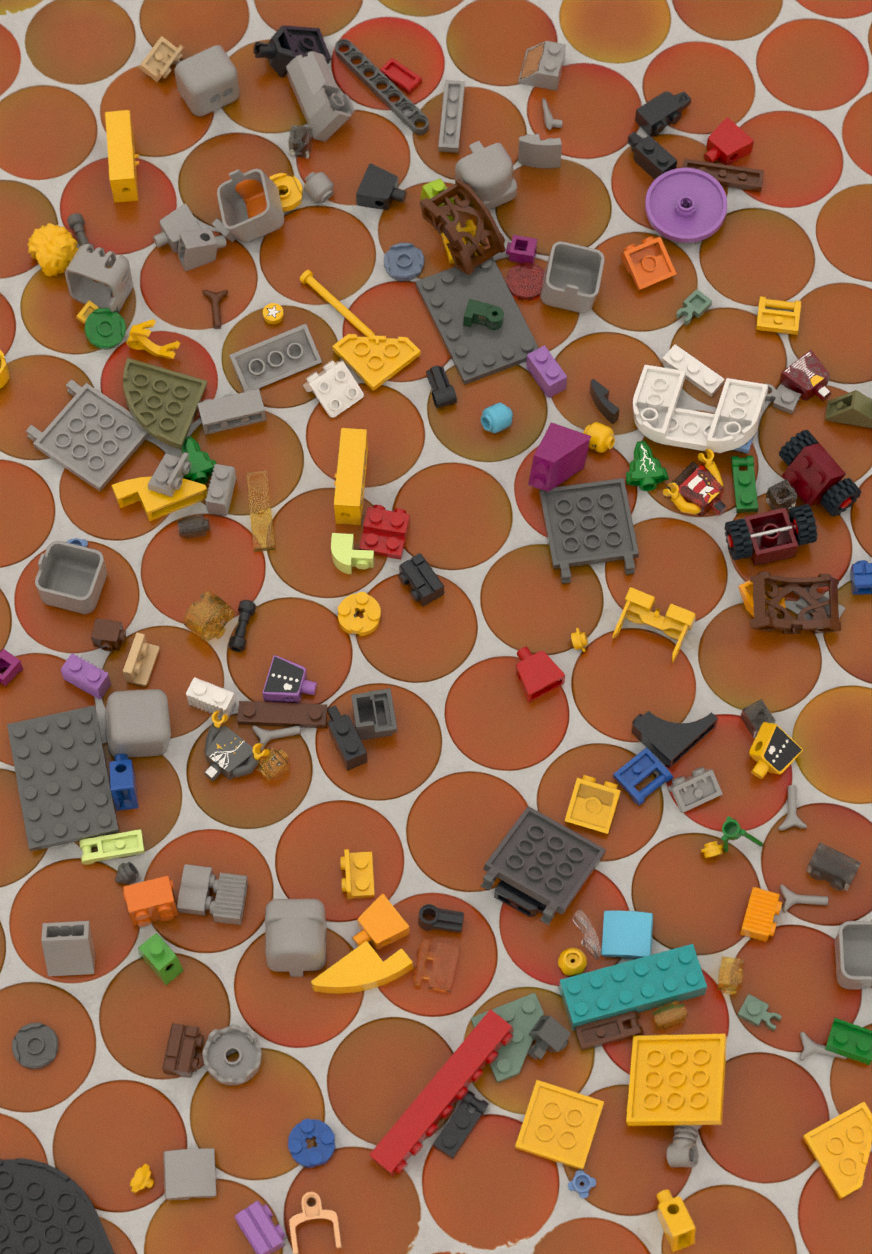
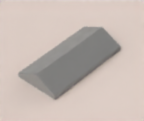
M306 324L229 355L235 374L244 391L259 389L322 363Z

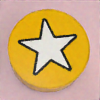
M270 303L264 307L263 318L268 324H278L283 320L284 312L279 304Z

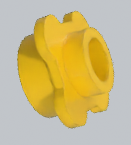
M578 627L576 632L571 633L572 643L575 650L582 649L583 652H586L585 646L588 645L586 633H582Z

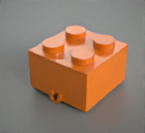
M169 876L123 887L124 899L127 902L128 911L134 926L145 927L153 921H169L178 915L173 894L174 885L173 881L169 880Z

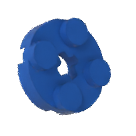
M304 1119L290 1132L288 1149L297 1164L306 1168L322 1166L334 1154L335 1137L331 1128L326 1123L316 1119ZM315 1138L318 1146L308 1149L306 1140Z

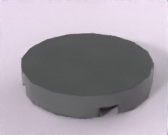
M30 1023L23 1026L12 1041V1052L16 1061L23 1067L31 1070L49 1066L56 1059L59 1051V1040L55 1032L49 1026L42 1023Z

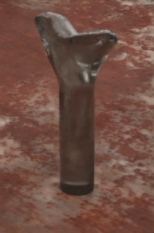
M691 462L672 482L676 483L679 487L698 468V465L695 462Z

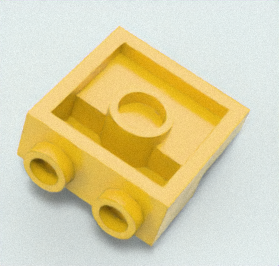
M583 775L582 779L577 778L565 821L608 834L621 790L617 789V784L605 781L604 785L595 783L596 778Z

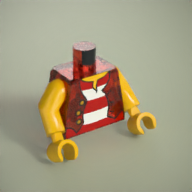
M705 449L707 458L704 457L703 453L698 455V459L706 463L705 466L701 464L679 486L673 482L669 483L668 486L671 488V491L664 489L663 494L666 497L671 496L673 503L683 513L704 516L711 509L720 516L727 508L720 501L723 496L724 485L715 462L711 461L714 458L713 451Z

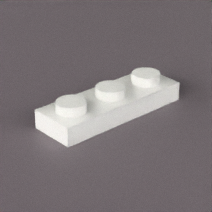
M674 345L662 358V363L670 369L686 371L685 379L710 397L724 384V378L677 345Z

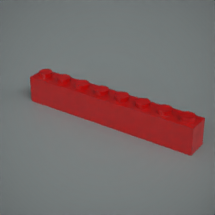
M490 1009L369 1154L371 1159L392 1177L396 1173L401 1174L407 1167L408 1163L406 1161L410 1156L417 1155L422 1149L423 1144L421 1143L427 1136L430 1138L437 1131L439 1121L442 1118L446 1119L454 1109L452 1107L457 1100L461 1101L469 1091L467 1087L472 1081L476 1083L484 1073L482 1069L487 1063L492 1064L499 1055L497 1051L501 1046H507L514 1036L512 1034L514 1032L513 1027Z

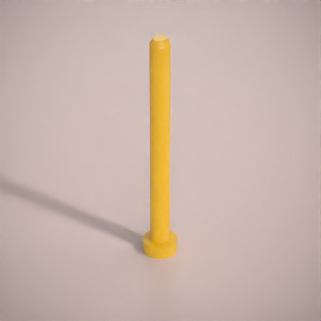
M306 270L301 275L300 281L303 284L308 283L366 337L375 335L372 330L315 280L310 270Z

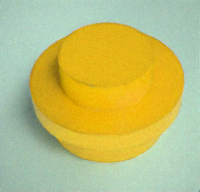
M714 841L704 844L705 848L701 849V853H704L705 858H710L723 854L722 848L724 847L723 844L718 845V842Z

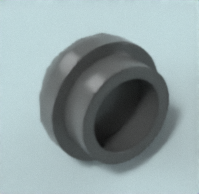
M122 863L118 866L115 881L120 884H133L136 882V878L139 877V872L133 863Z

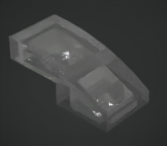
M579 909L573 915V922L585 934L582 937L581 944L598 960L601 955L598 936L590 920Z

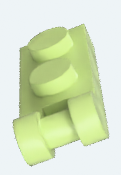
M141 829L79 841L80 849L83 851L81 860L84 865L145 853ZM98 847V852L92 853L91 848Z

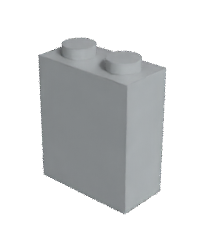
M89 921L43 923L41 943L48 976L95 974L96 955Z

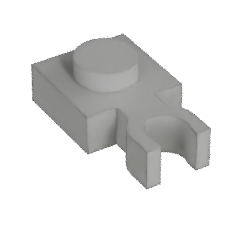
M767 384L770 394L766 395L765 400L774 401L773 407L792 415L801 394L783 386L778 391L774 386Z

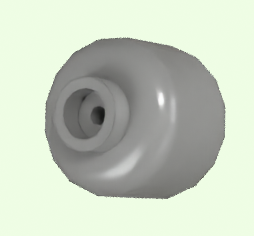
M312 172L305 178L304 190L313 201H321L323 203L333 195L334 184L325 173L318 172L315 174Z

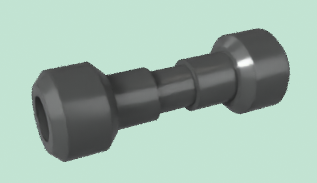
M71 214L67 222L70 229L74 230L79 246L90 244L85 236L83 227L85 221L82 214Z

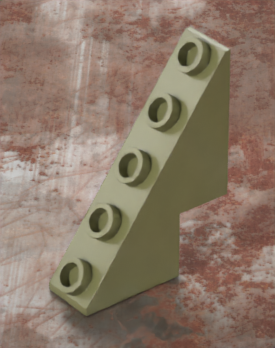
M857 390L828 401L825 420L872 428V399Z

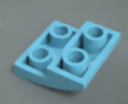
M604 911L601 955L604 958L627 957L628 959H638L651 955L653 914L637 911Z

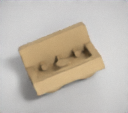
M161 36L139 65V68L156 82L161 77L165 79L172 70L169 67L173 62L176 65L182 57L180 51L183 49V46L180 45L176 48Z

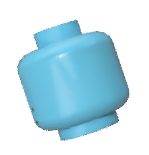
M496 403L485 408L481 416L483 428L491 433H498L509 428L512 424V410L503 403Z

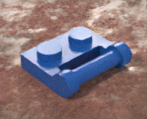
M647 747L613 774V778L638 806L645 802L644 799L664 782L668 783L673 779L670 771ZM654 771L660 774L641 791L638 792L635 787Z

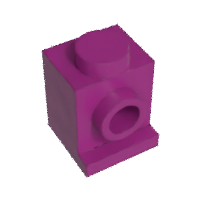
M513 235L512 242H508L506 248L509 261L529 264V267H533L537 251V239Z
M3 649L0 652V684L6 687L18 672H22L23 667L19 659Z

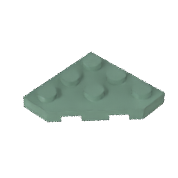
M535 993L492 1009L508 1022L514 1031L512 1033L514 1036L507 1046L502 1045L497 1051L499 1053L498 1057L492 1064H489L497 1084L520 1074L527 1053L534 1039L528 1034L540 1017L544 1016ZM487 1012L471 1018L474 1028Z

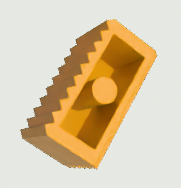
M756 887L752 888L740 935L767 942L769 935L774 936L777 923L773 922L774 914L779 915L782 902L778 901L780 894Z

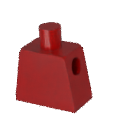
M726 117L708 137L706 145L708 152L704 154V159L706 162L713 163L718 160L721 164L730 165L752 153L754 140Z
M523 647L516 653L521 661L516 664L515 672L528 703L565 683L564 672L544 651H539L532 655L528 647Z

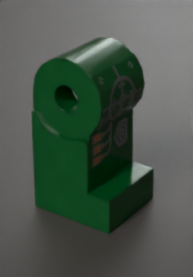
M469 299L464 314L463 326L471 327L472 323L485 325L491 330H498L503 325L504 312L498 306Z

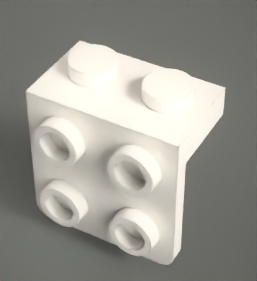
M332 360L323 366L324 370L319 374L315 372L306 378L307 382L303 384L306 392H314L331 418L336 417L364 396V393L344 362H334Z

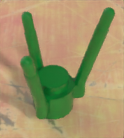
M730 816L726 818L727 821L722 826L724 835L721 838L725 853L728 852L729 839L737 840L741 836L746 837L759 846H763L760 840L742 829L737 819Z

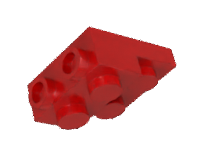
M373 505V508L368 507L359 550L374 551V555L401 560L410 524V514H406L405 510L399 508L394 509V511L385 510V507L382 505Z

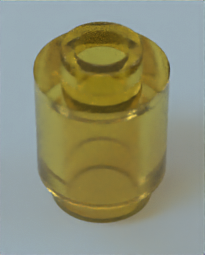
M677 1000L658 1007L656 1011L652 1012V1017L658 1030L662 1028L666 1030L685 1023V1017L688 1016L685 1005L683 1003L679 1004Z

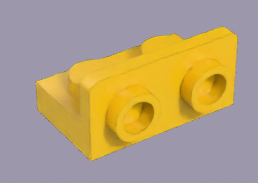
M344 849L345 856L340 857L341 870H346V878H342V892H347V899L375 898L372 852L349 853V849Z

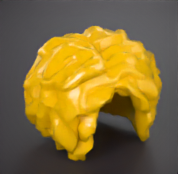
M50 223L47 226L42 225L41 228L35 229L27 244L29 246L28 253L31 254L32 258L38 260L42 271L49 277L57 276L58 273H65V270L79 249L76 248L77 241L65 227Z

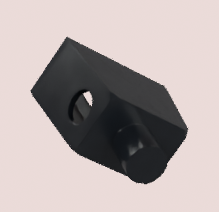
M369 163L356 193V204L363 207L388 210L393 200L404 203L407 191L398 189V177Z

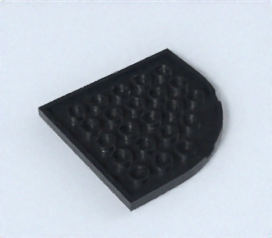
M22 1158L0 1159V1254H115L91 1200L83 1189L68 1175L57 1168L35 1160Z

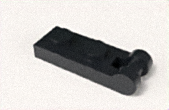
M468 1091L434 1142L433 1147L454 1159L488 1108L489 1103L485 1100L480 1101L475 1097L474 1093ZM469 1105L476 1108L474 1114L467 1111Z

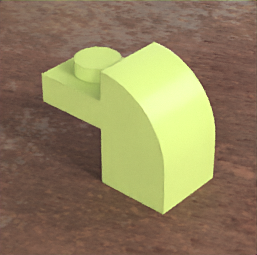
M332 533V560L340 571L352 574V567H357L358 569L374 568V551L354 550L353 534Z

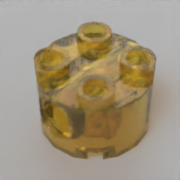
M207 591L200 595L202 599L199 602L195 600L184 616V622L186 623L184 625L206 642L214 637L217 639L221 638L226 631L224 627L235 615V611L230 605L212 591Z

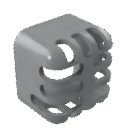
M92 244L81 245L65 270L67 286L72 298L84 304L90 300L99 308H110L111 312L115 310L119 313L133 288L132 274L127 258L120 255L116 259L115 252L108 251L105 255L104 249L97 247L94 251Z

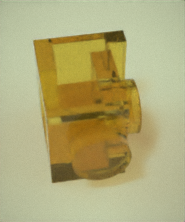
M721 957L717 990H722L725 994H736L737 986L742 985L743 971L739 970L743 969L745 959Z

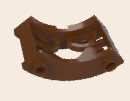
M458 179L454 185L433 198H425L420 201L423 219L428 221L439 234L444 233L449 241L446 245L452 255L455 267L467 275L473 273L475 267L499 252L503 253L506 251L504 236L500 233L485 204L468 183L465 184ZM458 194V197H456V198L454 199V201H453V202H454V205H453L452 202H451L449 199H451L452 197H454V196H456V195ZM458 212L466 213L476 218L474 237L468 232H458L455 227L459 221ZM452 214L453 221H450L447 216L450 217ZM486 237H488L489 244L491 247L485 251H482L480 245L486 247L488 245V243L486 242ZM462 238H466L468 240L466 242V245L464 244ZM476 251L478 255L471 259L470 257Z
M759 572L757 576L750 577V582H753L754 619H750V627L752 629L772 632L778 629V631H782V634H801V630H806V632L813 630L814 634L841 631L838 610L839 580L831 577L830 574H819L818 577L789 578L771 575L770 572ZM765 585L771 588V592L765 591ZM828 586L829 600L820 603L818 600L824 596L825 592L819 594L817 588ZM790 592H794L810 605L799 612L796 620H792L787 609L778 604ZM827 605H829L830 608V618H828V615L823 608ZM813 610L814 612L809 614L812 620L805 619L804 614ZM779 611L783 614V619L777 617Z

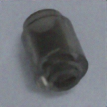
M204 515L183 517V520H178L180 537L194 538L207 536V531H210L209 519H205Z

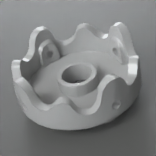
M230 1025L224 1029H215L209 1034L203 1049V1060L206 1070L217 1082L230 1086L240 1085L249 1081L258 1072L262 1061V1050L253 1031L238 1025ZM231 1051H236L240 1054L239 1059L235 1062H229L226 1059L227 1054Z

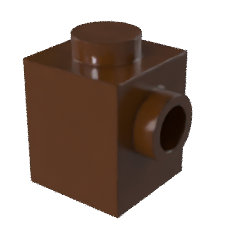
M96 618L91 636L93 646L99 647L104 651L120 650L121 643H124L126 639V630L123 629L122 622Z

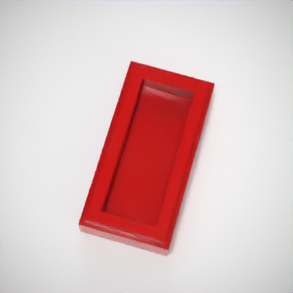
M392 57L380 69L394 85L409 95L422 83L420 76Z

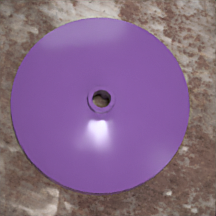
M677 168L660 175L649 187L645 202L646 216L651 226L663 237L681 243L698 242L713 235L723 224L727 212V197L721 184L710 174L694 168Z

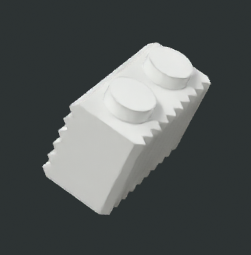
M195 677L186 692L189 706L193 705V708H200L201 711L205 710L209 714L220 711L218 717L221 716V719L225 714H227L229 719L236 704L234 692Z

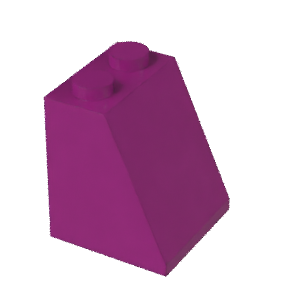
M551 422L534 454L528 485L549 492L582 470L586 463L591 436Z

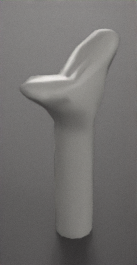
M254 725L252 727L254 733L260 739V743L264 744L260 751L272 739L301 734L299 726L272 731L264 730Z
M789 785L788 815L778 829L786 830L793 826L806 829L807 825L796 814L797 786Z
M782 884L780 886L781 893L785 899L783 905L784 913L797 903L828 905L827 896L799 895L790 891Z
M803 1031L800 1033L804 1048L800 1054V1061L813 1053L842 1059L847 1058L825 1050L826 1046L815 1043Z

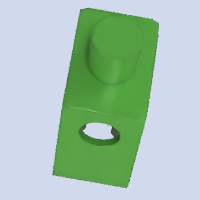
M157 933L138 947V954L165 985L169 984L184 971L175 953ZM170 964H172V967H171L170 969H168V970L165 971V969L167 968V966H169Z

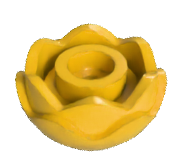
M577 948L565 949L558 958V966L568 976L582 974L587 965L585 954Z

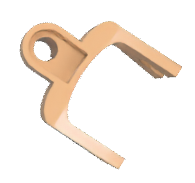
M315 1192L306 1193L302 1198L303 1213L294 1215L289 1221L293 1254H299L296 1237L297 1225L312 1219L332 1221L336 1248H342L336 1212L322 1210L319 1195ZM310 1198L316 1200V1204L313 1207L307 1205V1201Z

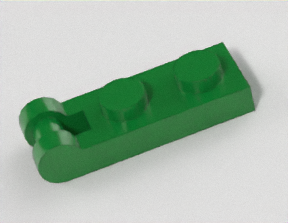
M753 455L746 456V458L731 456L736 513L758 512ZM746 466L747 471H739V467Z

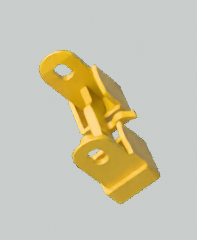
M630 587L625 597V607L612 638L615 639L619 635L626 618L633 623L646 624L664 631L663 633L670 638L678 640L672 654V663H674L688 630H691L694 625L696 614L670 604L665 617L659 614L661 609L656 608L655 613L652 612L656 603L654 596Z

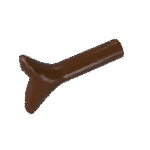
M203 290L202 293L212 304L213 328L220 329V302L228 294V291L223 290L215 293Z

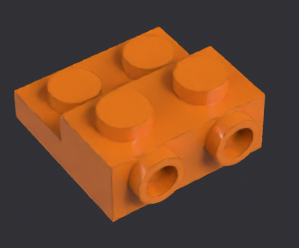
M653 236L642 240V244L638 246L631 244L623 248L624 252L620 255L628 274L631 273L638 291L677 274L661 237L655 239Z

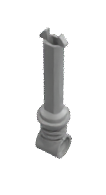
M675 1125L674 1141L669 1144L667 1149V1161L670 1167H695L697 1165L699 1153L696 1146L698 1129L702 1125Z

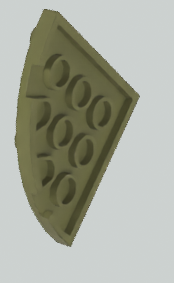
M127 358L123 373V391L131 414L150 435L171 447L181 450L198 410L197 403L201 402L206 390L207 381Z

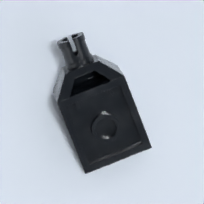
M282 25L268 43L256 42L253 48L255 57L267 58L270 66L280 77H285L287 74L286 66L298 55L306 57L308 52L313 51L323 54L327 64L331 60L320 28Z

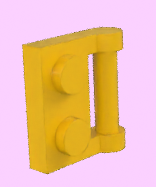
M760 296L756 330L797 335L801 301L787 302L766 299V297ZM765 307L793 310V312L765 309Z

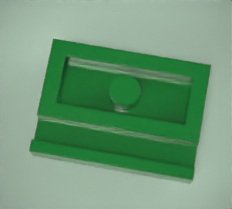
M834 1018L825 1050L870 1065L872 1061V1030Z

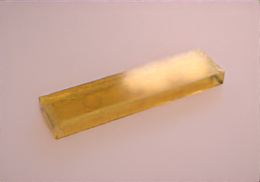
M267 470L246 473L254 552L275 550Z

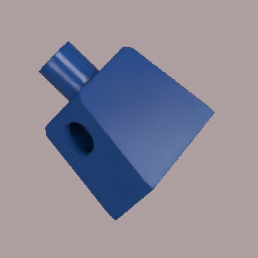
M127 754L115 755V761L109 763L111 793L116 811L139 808L136 776L132 760L128 759Z

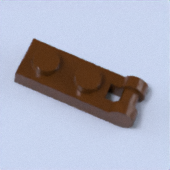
M637 1011L576 1026L575 1032L581 1051L633 1038V1036L643 1035V1028L638 1023L639 1016ZM629 1022L630 1029L624 1030L623 1023Z

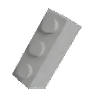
M249 389L243 393L227 394L222 398L206 399L203 402L197 403L205 435L266 421L265 409L259 389Z

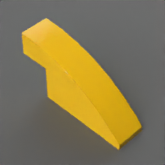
M152 476L125 480L112 485L119 507L123 508L140 501L149 522L206 499L207 495L205 485L187 479H182L180 489L176 490L172 497L148 489V483Z
M365 941L313 979L311 985L315 992L341 994L370 990L402 977L413 969V962L402 948L383 962L370 944Z

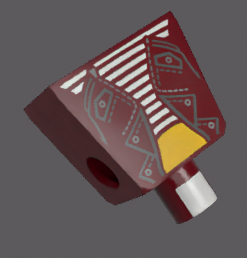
M809 350L781 372L779 382L786 388L800 393V398L804 401H808L814 395L821 401H825L831 395V391L826 388L830 375L812 350Z

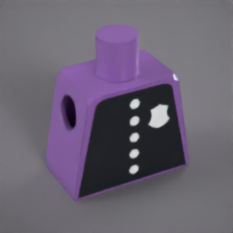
M273 656L263 689V699L265 702L300 703L302 693L315 695L317 682L307 680V670L305 667L281 657Z

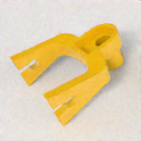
M154 319L132 326L126 341L129 347L135 350H146L153 356L174 358L176 353L170 350L178 349L180 345L178 341L158 346L147 338L151 331L146 328L154 327L156 323Z

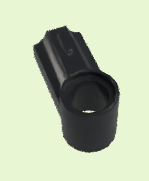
M433 366L426 371L435 407L438 409L457 403L454 387L449 384L443 366Z
M426 904L419 911L418 924L426 931L437 929L461 933L464 912L439 909L432 904ZM425 914H431L434 916L435 919L432 921H426L423 918V916Z

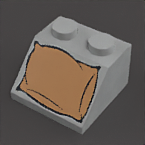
M545 41L528 48L518 84L557 91L565 62L566 44Z

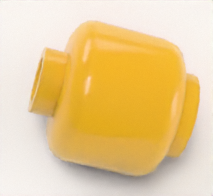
M599 422L589 424L583 434L591 436L589 448L599 453L606 452L615 444L613 429Z

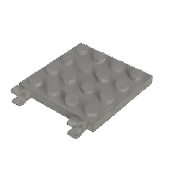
M70 380L66 387L68 388L67 392L74 396L43 433L33 425H30L26 430L28 433L27 437L34 441V447L101 492L150 434L140 426L131 412L86 383L81 387L73 380Z

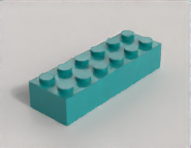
M693 944L561 979L559 982V990L572 1031L575 1030L576 1026L627 1012L637 1011V1013L702 996L705 995L707 989Z

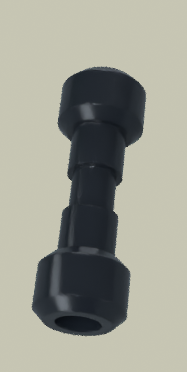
M242 600L239 603L238 627L228 643V647L232 651L242 652L245 650L247 643L245 640L246 627L249 624L250 616L255 614L257 607L253 601Z

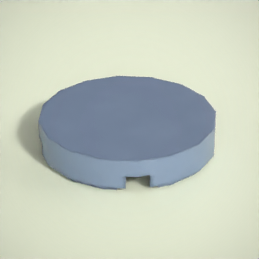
M398 243L390 247V250L385 253L384 268L391 278L398 281H409L418 277L423 271L424 255L419 248L417 249L411 243Z

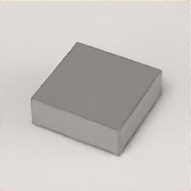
M216 219L212 223L231 242L236 239L224 227L221 220Z

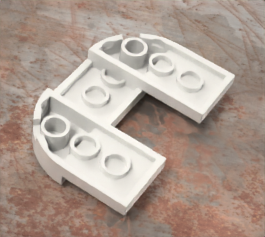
M644 365L633 398V416L637 428L647 438L654 442L701 451L711 449L713 452L723 453L741 447L755 435L768 392L767 384L726 378L716 413L711 414L675 408L686 377V371Z

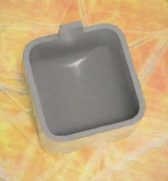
M480 141L469 145L472 154L457 162L455 166V181L460 179L465 184L468 183L488 210L514 199L517 194V183L513 178L512 160L503 145L495 143L484 148Z
M314 898L271 900L265 909V955L269 969L277 972L289 971L290 977H302L303 971H316L323 968L326 964L327 931L323 903L319 899Z
M847 921L839 928L835 937L837 982L842 988L862 989L864 986H872V921Z

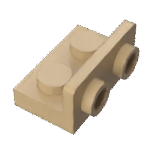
M136 633L123 669L126 682L144 687L149 682L160 650L159 646L147 643L145 634Z

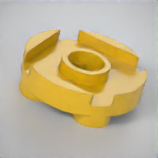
M278 173L269 177L276 184L278 191H288L285 195H280L283 212L290 211L301 205L303 188L298 178L287 176L286 173Z
M366 592L349 595L338 606V622L346 633L366 636L377 629L381 619V608L378 602ZM356 611H363V612H364V613H363V616H364V617H363V618H360V617L358 616V617L355 618V617H354V615L356 614L355 612H356Z

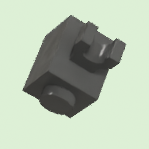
M541 1016L528 1034L537 1042L527 1054L533 1059L538 1058L541 1060L546 1050L548 1052H559L567 1045V1039L571 1033L551 1016Z

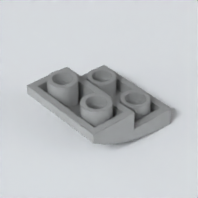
M527 134L519 137L518 162L522 165L536 168H559L561 166V139L548 138L540 141L539 134Z
M182 1149L163 1152L165 1200L214 1198L216 1196L214 1149Z

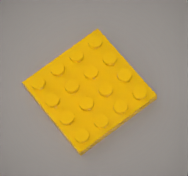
M726 1034L633 1036L626 1118L628 1126L722 1125L727 1046Z

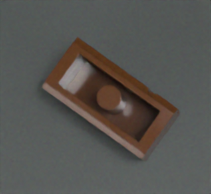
M172 1023L162 1067L165 1074L192 1078L193 1071L197 1072L199 1058H196L197 1049H202L204 1035H201L200 1028Z

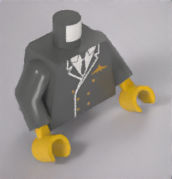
M215 711L212 714V721L214 723L210 726L205 743L206 761L210 766L204 771V775L209 780L214 781L220 774H223L229 780L234 777L238 778L251 774L260 763L261 757L269 755V749H264L261 753L260 749L264 745L263 743L255 744L252 747L227 726L224 725L222 727L221 724L228 720L227 714L223 715L220 721L218 719L220 711Z

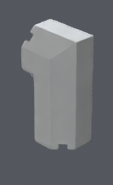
M311 51L307 53L308 56L302 57V55L296 56L286 66L287 77L313 138L325 142L351 117L355 109L350 98L346 94L342 96L339 93L341 89L336 85L324 55Z

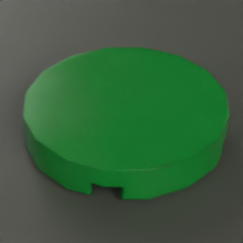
M99 308L87 317L84 332L87 340L93 346L107 350L115 348L122 342L126 333V324L123 317L117 311L111 312L110 308Z

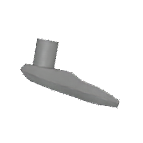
M543 98V114L546 127L549 130L552 127L561 128L562 120L553 119L547 101Z

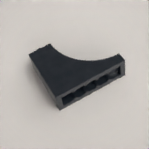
M648 710L644 715L639 714L633 720L631 733L670 769L716 727L718 718L711 712L698 721L672 723L658 718Z

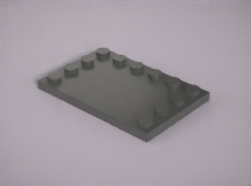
M493 257L475 267L474 272L469 275L453 267L415 281L416 288L464 385L527 361V354L539 349ZM469 299L500 307L504 312L502 327L498 330H491L485 325L472 323L471 327L463 326L464 314Z

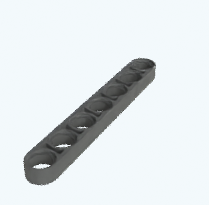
M341 39L336 42V56L413 133L417 135L426 134L429 130V119L351 41ZM342 46H346L349 48V50L347 52H341L339 51V48ZM353 59H360L362 61L358 65L351 63ZM367 71H372L374 75L372 77H366L364 76V73ZM378 84H385L387 88L379 90L376 86ZM392 96L400 98L398 102H391L389 99ZM404 109H410L413 111L410 115H404L402 113ZM420 121L426 124L422 128L415 126V123Z

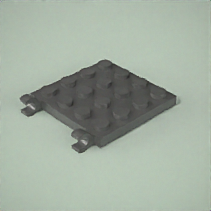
M624 478L555 487L549 492L539 489L553 569L560 568L562 584L571 583L569 567L624 559L625 574L635 573L633 558H638L639 552Z
M527 806L485 863L483 870L487 871V873L483 877L484 881L481 887L489 891L496 878L501 879L545 904L547 907L543 911L544 915L540 921L549 925L556 912L564 914L603 858L606 849Z

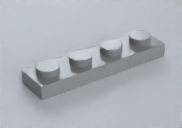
M445 80L438 151L459 153L465 81Z

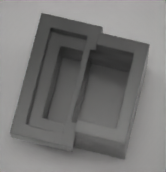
M391 688L351 695L355 727L360 740L392 736L393 733L397 732Z

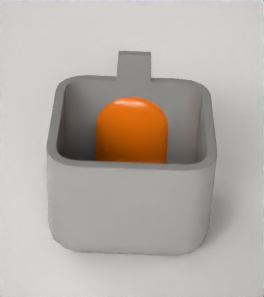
M237 169L229 173L230 180L218 187L217 197L223 225L240 241L250 242L283 226L284 214L278 188L260 169H253L246 173Z

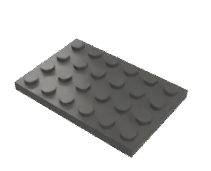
M95 705L7 724L30 852L119 832Z

